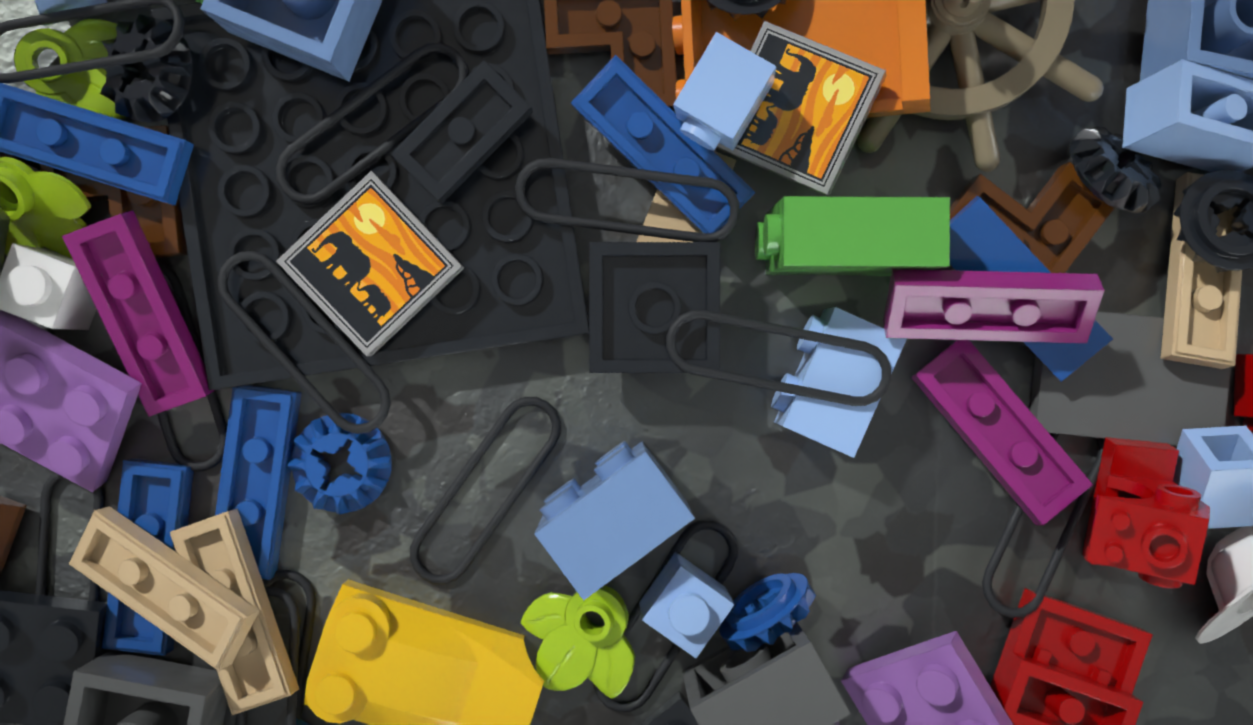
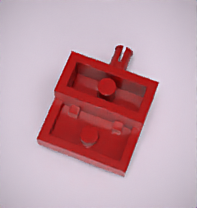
M1024 588L1018 608L1031 602L1037 595L1035 591ZM1045 595L1043 601L1034 612L1025 617L1013 619L990 687L1013 725H1136L1144 702L1132 695L1153 634L1142 628Z

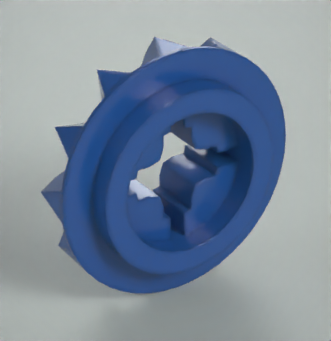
M339 413L350 423L363 424L369 422L367 419L354 414ZM326 415L311 421L302 433L293 440L292 458L287 466L292 470L296 483L295 491L303 494L312 503L314 509L336 512L339 515L357 511L376 500L389 481L392 468L391 452L384 435L378 428L367 433H351L340 428ZM350 440L353 441L348 449L350 454L347 462L355 467L354 471L363 475V477L357 474L352 476L345 473L328 485L327 482L330 479L328 474L331 470V465L324 461V456L318 454V452L335 454L342 450L344 446H347Z
M800 573L774 574L755 582L741 592L733 600L735 605L719 628L720 635L730 649H744L746 652L756 651L762 644L768 643L773 645L782 634L792 633V626L807 617L810 612L809 606H811L816 597L807 578Z

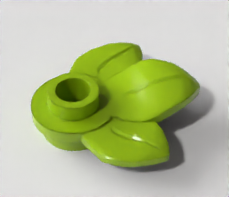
M84 19L64 33L49 28L33 30L24 35L16 46L14 52L15 68L17 72L39 68L38 56L47 49H53L58 54L60 64L107 57L108 52L101 41L116 38L117 23L102 19ZM97 69L24 81L29 87L36 90V94L116 119L128 118L115 113V103L100 94L102 87L106 83V77Z
M0 157V206L10 218L5 254L8 256L11 245L14 243L42 249L45 246L52 251L73 259L62 236L87 227V224L80 218L91 208V204L86 196L74 183L53 172H34L28 165L17 159Z
M603 586L584 601L578 592L573 596L550 592L543 594L531 603L521 619V624L531 634L543 639L537 652L535 666L537 673L544 680L543 686L554 691H566L581 685L588 678L609 698H615L623 692L634 670L635 653L624 635L628 625V610L623 598L617 591L608 586ZM593 611L601 615L604 620V626L592 623L587 618L586 612Z

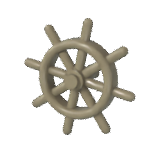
M925 0L929 72L948 43H950L959 89L940 88L930 85L931 112L912 114L938 120L965 119L974 162L979 170L990 172L995 170L1000 163V152L991 113L1018 99L1042 76L1086 102H1093L1102 95L1104 90L1103 82L1097 76L1059 54L1070 30L1074 0ZM1040 1L1039 24L1034 39L991 14ZM976 37L1019 63L1001 77L985 84ZM901 115L869 118L857 137L858 147L866 153L877 151Z

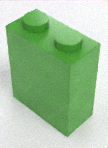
M784 196L765 214L764 222H757L756 260H766V275L891 276L892 269L938 270L950 267V197Z

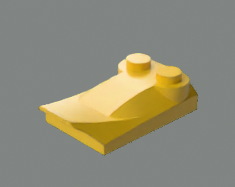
M348 579L342 584L325 622L306 682L304 705L309 706L314 714L324 721L339 724L355 720L368 725H530L544 680L539 676L529 659L524 643L525 635Z

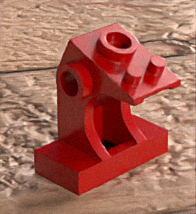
M1105 437L1082 552L1086 561L1093 565L1111 566L1138 572L1140 579L1159 587L1180 588L1182 582L1195 585L1210 520V507L1201 501L1202 495L1199 492L1179 486L1173 482L1179 455L1178 449L1168 443ZM1119 490L1134 494L1143 499L1118 497Z

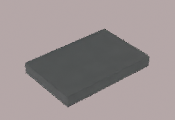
M1098 311L1095 320L1113 340L1062 382L1035 355L1030 411L1049 433L1096 438L1111 437L1168 443L1177 446L1182 429L1225 427L1231 367L1217 369L1160 359L1164 318Z

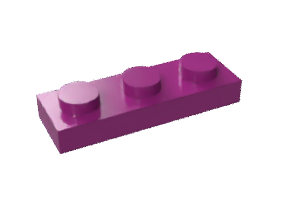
M134 211L121 213L63 235L62 238L128 375L142 383L138 396L148 417L206 397L214 390H209L205 364Z
M892 269L883 318L886 338L1087 343L1105 290L1098 274Z
M956 340L911 376L913 381L1035 525H1045L1093 485L970 340Z

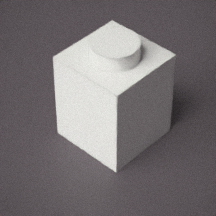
M12 243L0 275V310L51 329L89 330L97 308L73 259L52 250Z

